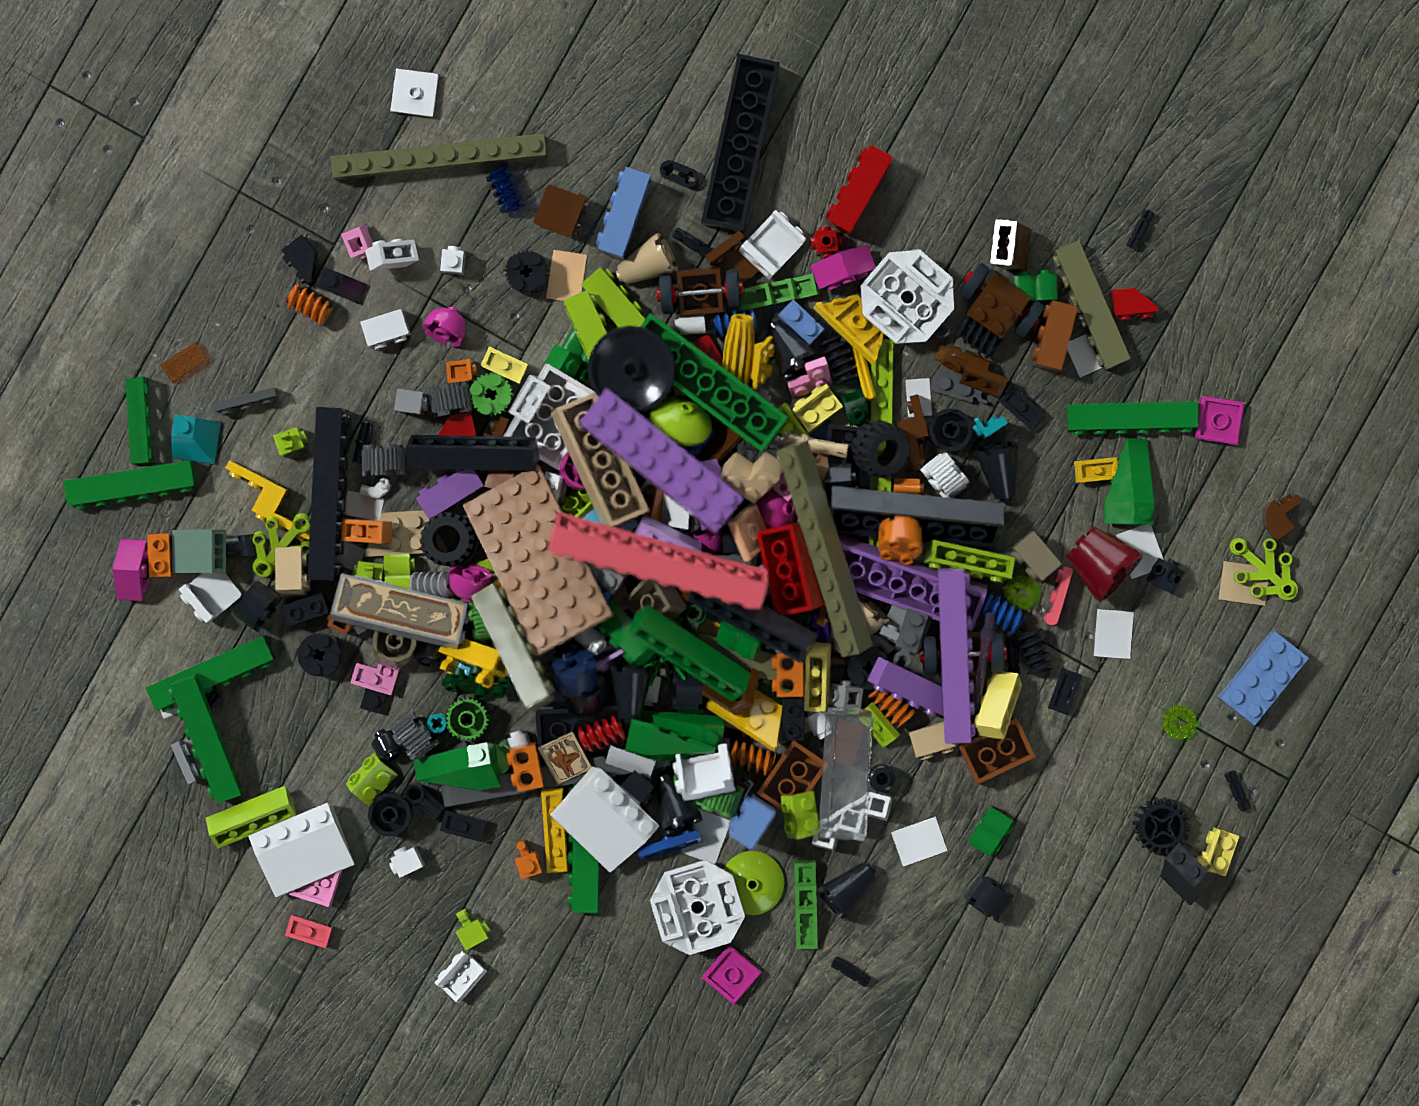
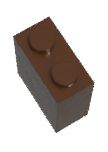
M996 220L991 264L1004 270L1027 271L1031 229L1018 222Z

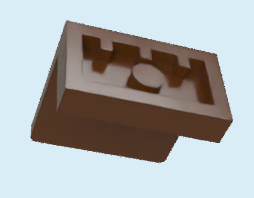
M737 231L705 256L706 261L711 267H721L723 283L726 282V271L738 270L739 280L743 283L759 272L738 251L745 242L744 236L740 231Z

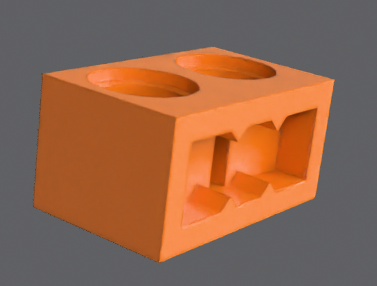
M342 519L341 541L391 543L392 521Z
M147 534L149 577L175 576V573H172V534Z
M776 652V657H772V670H776V679H772V692H776L777 697H803V662L800 664L793 660V667L786 670L782 668L781 663L784 658L789 657ZM786 679H790L794 683L790 691L782 689V682Z
M536 742L511 747L510 753H507V760L509 766L513 765L514 774H511L513 787L517 786L518 792L544 787ZM519 752H526L529 760L521 762L518 760L517 754ZM523 773H530L533 776V781L525 783L522 781L521 775Z

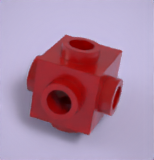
M831 226L819 227L818 231L814 232V237H810L811 249L816 250V255H821V258H828L838 253V247H842L841 235H836V229L831 230ZM828 237L831 242L828 245H824L822 239Z

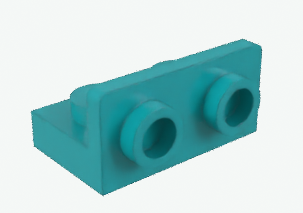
M995 416L987 421L986 427H984L977 417L972 423L974 425L972 426L973 432L978 439L982 437L985 441L1006 427L1008 422L1003 416L999 419Z

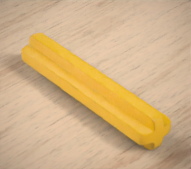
M851 345L865 400H875L876 395L867 360Z

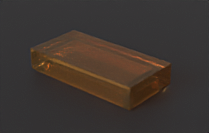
M194 342L160 365L171 383H174L208 361V358L199 344Z

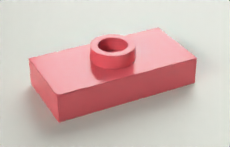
M292 914L285 936L327 948L333 927Z

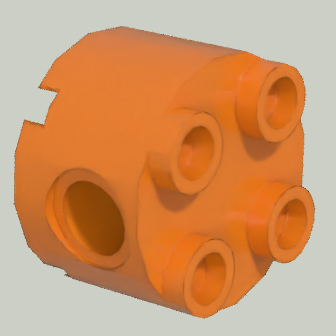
M895 516V520L889 521V518L885 519L879 526L880 558L882 560L898 561L903 565L912 564L913 559H916L922 552V526H919V522L907 516Z

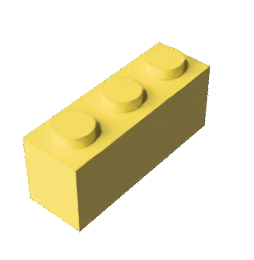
M815 642L812 650L805 658L804 711L826 713L829 705L831 643Z
M993 672L991 678H988L987 691L985 696L981 698V709L979 714H976L974 720L975 727H977L980 736L1005 739L1022 687L1018 673Z

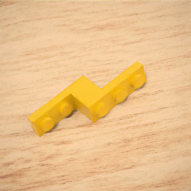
M229 460L225 467L230 470L229 475L239 480L244 477L249 480L248 484L258 490L260 487H263L251 510L256 513L255 517L266 522L268 517L274 516L279 520L277 529L286 532L287 529L289 530L293 526V521L278 514L289 490ZM308 529L303 533L299 532L295 538L303 542L306 539L310 540V530Z

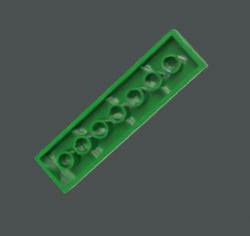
M650 313L641 326L654 331L668 344L675 361L673 386L764 454L790 419Z

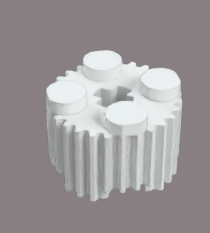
M947 453L938 454L920 469L927 479L931 477L928 482L935 490H941L939 492L941 497L954 498L969 483L966 476L954 464V461Z

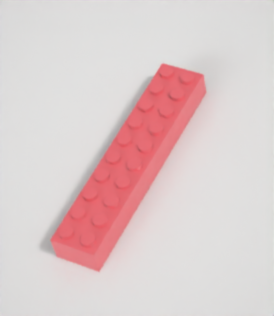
M557 512L548 550L557 556L567 555L579 562H592L600 568L610 567L622 574H635L640 579L648 580L650 578L657 580L662 585L669 586L671 584L679 586L683 591H697L705 597L715 596L727 603H740L748 609H760L767 588L768 570Z

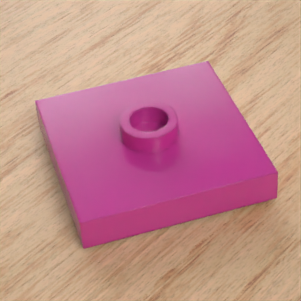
M1201 396L1198 427L1196 428L1194 439L1238 445L1245 403Z
M729 944L701 977L735 1005L762 971Z

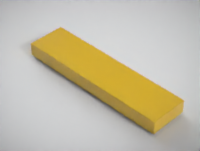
M563 788L541 789L547 873L568 872L566 830L550 816L564 800Z

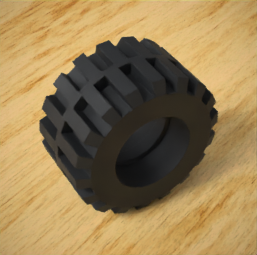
M873 420L869 421V425L864 424L862 426L863 429L857 431L856 434L858 436L853 438L852 441L854 446L851 447V451L854 452L852 458L856 461L855 464L877 478L883 477L886 479L889 478V475L892 477L897 475L896 472H901L904 469L902 466L904 464L907 465V456L911 454V451L908 450L911 447V443L908 442V435L904 434L902 429L883 420H877V422ZM886 441L884 452L876 458L879 445Z
M439 513L436 516H432L423 525L424 528L420 533L421 549L433 563L442 566H454L467 560L469 555L473 553L474 544H476V534L472 524L465 517L456 513ZM443 527H453L459 532L460 544L452 552H444L436 544V535Z

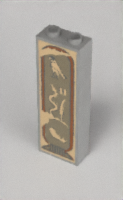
M341 573L331 611V620L457 650L458 644H463L466 631H462L463 623L468 624L469 621L468 603Z

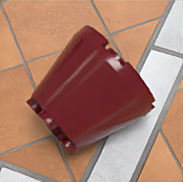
M1093 526L1086 534L1087 537L1083 534L1075 543L1077 548H1073L1066 555V558L1070 561L1092 596L1101 603L1118 588L1126 577H1129L1142 560L1143 554L1135 547Z

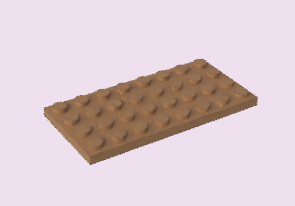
M537 464L535 471H524L463 505L517 619L536 652L535 656H541L614 616L587 561L579 562L567 555L557 556L548 550L557 512H563L540 465Z

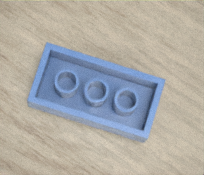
M628 167L625 168L624 172L620 171L617 179L618 191H613L610 199L612 209L610 212H606L603 220L604 232H599L596 240L600 253L625 260L652 181L651 175Z
M1270 631L1217 698L1247 722L1256 725L1308 660V657L1277 632Z
M754 792L751 796L746 795L740 806L741 812L739 814L736 813L731 818L728 826L730 830L729 836L751 850L775 814V806Z

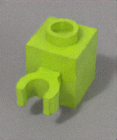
M298 427L273 435L280 456H286L307 448V435L304 430L301 431Z
M358 561V565H354L353 576L357 575L384 582V564Z
M465 909L457 912L456 915L463 926L456 930V934L465 950L489 938L488 932L491 930L485 920L482 921L479 917L471 921Z

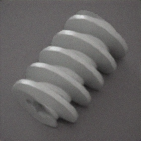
M414 572L411 575L410 590L447 599L455 596L449 585V572Z

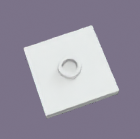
M396 69L390 111L434 117L439 74Z

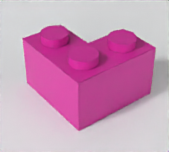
M868 245L839 252L810 265L818 288L828 287L829 291L841 287L840 282L842 281L843 284L856 280L855 277L857 280L864 279L869 276L868 272L876 268Z
M120 540L113 566L117 599L142 601L144 593L148 592L149 580H145L148 549L145 540Z

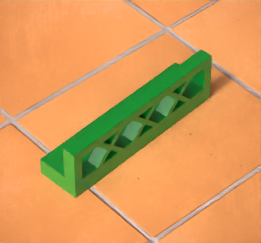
M144 376L125 379L130 464L153 463L148 378Z

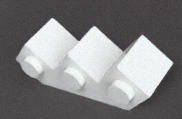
M869 792L862 796V798L836 811L831 816L819 821L820 834L813 836V846L835 852L840 831L861 836L866 816L887 821L892 805L891 797Z

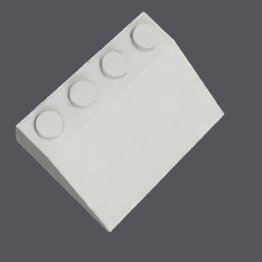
M545 364L537 379L551 386L529 424L514 416L503 437H536L540 460L559 470L561 460L568 450L551 413L556 408L592 394L594 391L551 365Z
M596 767L590 768L550 815L608 872L613 871L641 847L659 827L601 768Z
M329 803L320 805L248 836L256 858L276 898L355 865L335 810Z

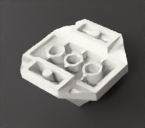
M920 249L888 253L860 286L863 316L895 344L926 342L954 310L953 278ZM904 292L912 294L913 301L911 303H904L901 300V295Z
M706 859L664 872L650 899L662 942L688 955L731 943L745 918L733 875ZM696 901H700L703 903L704 909L701 912H695L691 905Z

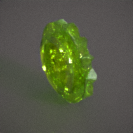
M1018 575L1010 579L1004 589L1005 599L1010 606L1015 605L1016 609L1030 608L1037 601L1039 594L1034 580L1024 575ZM1027 584L1025 592L1030 597L1021 596L1016 600L1018 592H1016L1014 587L1021 589Z
M1176 705L1165 711L1162 725L1168 736L1174 739H1185L1195 731L1197 719L1190 708ZM1181 713V719L1188 722V724L1181 725L1179 731H1177V725L1170 721L1178 719Z

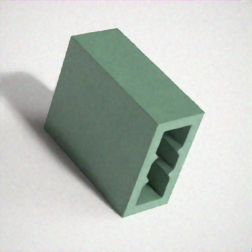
M172 530V573H226V530Z

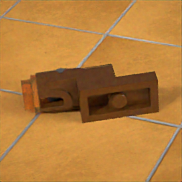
M951 344L939 346L935 361H938L940 365L950 370L961 373L959 383L1000 397L1008 378L989 372L990 360L980 357L975 351L965 350Z
M918 394L911 395V401H907L909 413H914L915 417L898 421L897 427L902 429L904 434L908 435V442L911 443V447L908 448L911 454L907 456L908 463L907 465L905 464L909 472L922 469L925 466L924 462H926L924 442L920 438L929 435Z

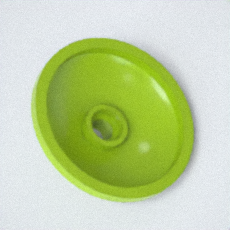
M667 395L649 411L651 424L678 445H699L708 439L712 430V422L705 409L692 399L684 396Z
M760 851L741 852L731 858L724 867L725 871L733 875L744 914H763L771 910L779 902L784 891V875L779 864L768 854ZM755 881L757 885L755 888H750L748 883Z

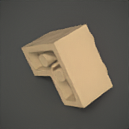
M736 452L724 463L720 480L744 498L755 503L779 481L782 466L778 459L767 452L755 463L750 462Z
M301 547L275 548L276 591L282 599L307 598L308 591H311V579H308V575L304 572V566H308V555L304 553Z

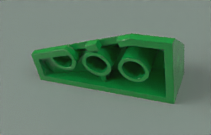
M1126 438L1118 459L1115 476L1111 480L1110 491L1104 500L1103 523L1153 525L1154 497L1147 439Z
M643 710L641 719H637V721L660 727L659 731L665 734L675 732L678 733L682 740L694 739L716 747L715 753H719L718 745L723 742L724 719L720 716Z
M633 719L625 749L627 752L653 761L676 760V754H680L684 760L714 754L716 751V747L694 739L682 740L678 733L670 732L665 734L660 732V727Z
M487 742L466 746L414 761L416 781L480 791L502 787L496 745Z

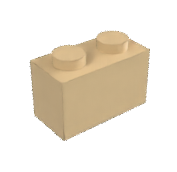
M944 721L908 731L916 758L921 757V760L933 757L934 752L941 751L944 754L954 751L953 747L958 746L957 743L945 744Z

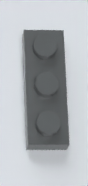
M273 387L211 404L213 412H220V415L232 413L233 408L240 407L241 410L252 408L253 403L261 401L262 405L274 402L273 398L279 397L277 388Z

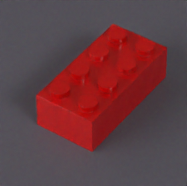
M870 145L868 149L864 147L858 157L859 166H853L847 178L849 181L847 187L842 185L836 197L839 200L836 205L832 204L826 214V218H828L827 225L850 236L893 159L891 155L873 145Z
M791 523L756 532L764 568L768 570V584L774 610L782 615L824 606L823 595L800 523Z

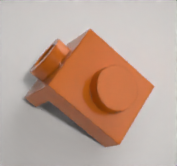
M471 359L446 362L448 384L464 381L472 382L474 381V376H477L476 363L472 364Z

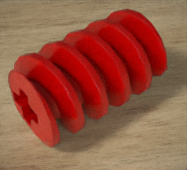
M611 716V723L603 719V726H600L596 721L595 729H592L589 724L587 725L586 732L581 727L578 728L579 738L585 753L586 747L590 752H593L594 744L598 749L602 748V742L610 746V739L618 743L619 736L624 741L627 740L620 719L617 721L614 716Z

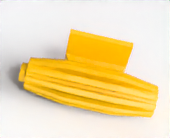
M747 314L732 315L724 343L722 367L746 386H748L751 378L753 380L752 390H757L772 373L770 357L773 356L775 345L772 344L773 337L768 336L764 342L755 344L753 317Z

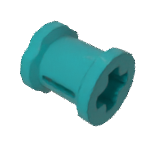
M443 713L431 715L427 721L429 730L434 733L444 731L448 727V724H446L448 722L447 716ZM441 718V719H442L441 724H442L443 726H442V727L439 726V727L436 728V727L434 726V725H435V721H433V720H434V719L437 720V719Z

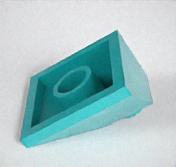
M174 414L171 434L172 458L215 464L221 422Z

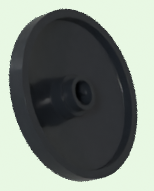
M636 325L618 327L602 336L592 349L588 362L589 381L598 398L607 388L637 413L643 412L656 406L669 393L675 378L674 357L668 344L654 331Z

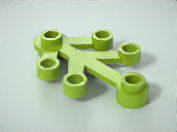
M303 513L297 514L294 517L293 526L280 541L277 532L279 520L274 516L268 517L265 527L269 533L271 552L267 556L264 548L265 533L262 531L254 533L252 541L256 546L257 559L253 563V570L259 577H267L275 570V548L301 547L303 549L304 546L309 547V541H304L301 545L288 546L299 532L303 533L309 529L310 518L308 515ZM299 519H303V520H305L306 522H305V523H300L298 520H299ZM273 521L276 525L271 526L268 522ZM260 536L263 538V540L259 541L256 539V537ZM304 550V553L309 555V550ZM260 564H265L268 567L263 568Z
M1235 538L1230 542L1229 550L1232 554L1242 555L1260 571L1235 572L1234 580L1237 583L1253 580H1270L1276 585L1269 587L1253 585L1250 588L1251 596L1259 598L1262 595L1277 594L1283 600H1291L1297 595V584L1291 580L1290 575L1292 556L1289 553H1282L1278 558L1279 563L1282 565V579L1275 573V540L1268 538L1262 543V547L1265 550V564L1247 549V543L1244 539ZM1267 541H1271L1273 543V547L1271 549H1268L1266 547ZM1238 542L1241 543L1243 546L1242 550L1240 551L1236 550L1235 545ZM1284 555H1287L1289 557V561L1287 563L1282 562V557ZM1243 573L1244 580L1239 581L1237 575ZM1286 585L1290 586L1291 591L1288 594L1284 592V587ZM1255 587L1260 588L1259 595L1253 593Z

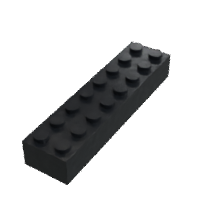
M739 53L737 55L701 225L733 232L740 231L742 234L744 232L780 62Z
M316 407L308 579L335 581L339 580L341 573L343 574V563H340V555H344V542H341L342 513L346 512L347 506L346 499H343V492L347 491L348 479L344 478L345 469H348L349 458L345 456L346 448H349L350 436L346 435V431L351 423V414H348L347 409Z
M832 486L828 501L838 534L879 538V526L885 519L889 518V521L895 520V516H907L916 519L919 522V526H922V542L936 540L960 546L996 549L1004 526V504L992 501L964 500L951 497L867 490L865 488H847L844 486Z

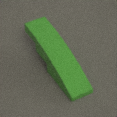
M814 274L745 288L744 295H741V308L732 309V311L735 310L736 313H739L741 310L749 311L750 309H758L820 295Z
M794 860L796 949H818L816 860Z

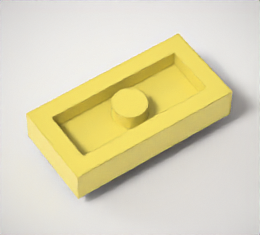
M489 347L480 366L520 384L529 364Z

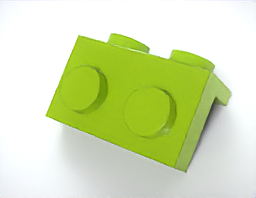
M373 753L364 760L357 772L351 774L346 785L351 793L370 806L398 774L380 760L376 753Z
M814 791L781 796V810L785 821L784 829L788 839H801L820 834Z

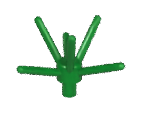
M657 653L655 660L650 664H646L641 669H647V665L652 666L655 664L650 686H652L660 663H664L668 685L671 688L673 683L669 660ZM672 664L681 678L686 680L687 678L680 667Z

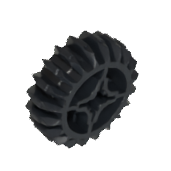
M1154 797V805L1147 800V809L1142 805L1139 806L1140 810L1143 811L1142 815L1135 812L1134 815L1140 818V820L1132 821L1133 825L1139 826V828L1133 829V833H1140L1135 839L1137 842L1144 839L1141 847L1145 848L1149 845L1148 852L1152 853L1156 848V854L1161 855L1162 849H1164L1165 854L1168 855L1170 852L1169 847L1173 850L1176 843H1183L1180 841L1182 837L1184 839L1189 838V836L1183 833L1184 831H1191L1190 827L1184 826V824L1190 823L1191 820L1189 818L1183 819L1188 812L1186 810L1179 812L1182 809V805L1179 803L1174 807V799H1171L1167 804L1166 797L1162 798L1161 803L1157 797ZM1157 809L1171 810L1163 817H1156L1152 813ZM1175 816L1178 819V830L1176 834L1171 830L1170 827ZM1147 817L1153 824V827L1148 836L1145 832V821ZM1154 819L1162 823L1166 822L1165 826L1169 833L1162 829L1157 830L1158 823ZM1163 834L1171 838L1170 841L1165 843L1153 842L1155 838Z

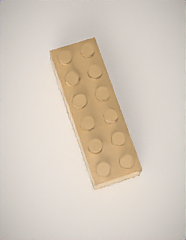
M594 392L556 408L551 415L601 524L615 528L642 516L649 509L628 464L579 426V421L598 399Z

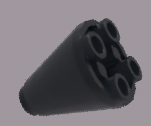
M777 320L767 327L768 336L773 337L772 344L775 345L774 357L784 382L791 380L797 375L799 377L806 375L807 372L804 364L819 359L818 353L792 328L783 323L782 320Z
M672 773L662 775L656 779L660 825L664 836L672 835L678 829H682V831L692 829L694 824L703 821L702 814L692 800L684 801L682 793L677 792Z

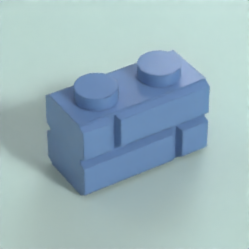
M794 300L778 315L784 323L792 328L809 345L824 331V328L819 323H816Z

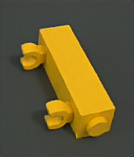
M465 638L463 644H458L457 650L440 646L438 651L447 656L440 665L441 670L452 674V669L458 668V662L468 666H478L483 671L478 674L475 682L489 689L493 685L494 675L505 678L508 672L498 650Z

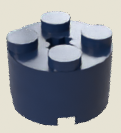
M570 646L561 648L557 654L558 657L552 661L554 685L558 688V691L562 695L569 697L581 696V693L585 691L591 692L597 684L593 652Z

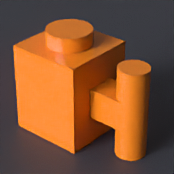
M893 478V492L923 495L924 484H920V479Z
M521 839L517 843L520 856L514 860L522 880L542 873L543 867L537 850L529 852L527 841Z

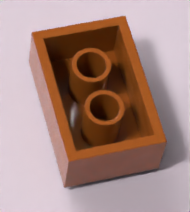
M1056 301L1046 305L1041 319H1044L1043 326L1038 328L1036 340H1039L1038 347L1035 346L1033 348L1030 358L1031 361H1034V367L1053 372L1062 370L1078 307Z
M1016 717L1011 718L1005 739L985 737L977 734L971 737V743L957 744L976 784H980L1035 758L1033 750Z
M791 741L757 790V794L781 810V796L811 791L829 763L799 742Z

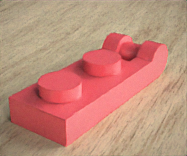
M1063 566L1062 570L1059 569L1055 579V582H1058L1056 591L1052 590L1049 599L1052 606L1050 612L1044 615L1046 624L1055 625L1059 620L1072 576V568Z

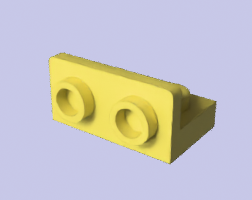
M827 384L817 386L811 392L812 395L806 399L798 400L792 409L809 434L844 409Z
M1214 827L1213 831H1209L1207 834L1206 843L1208 845L1206 851H1202L1200 856L1219 875L1226 877L1239 836Z

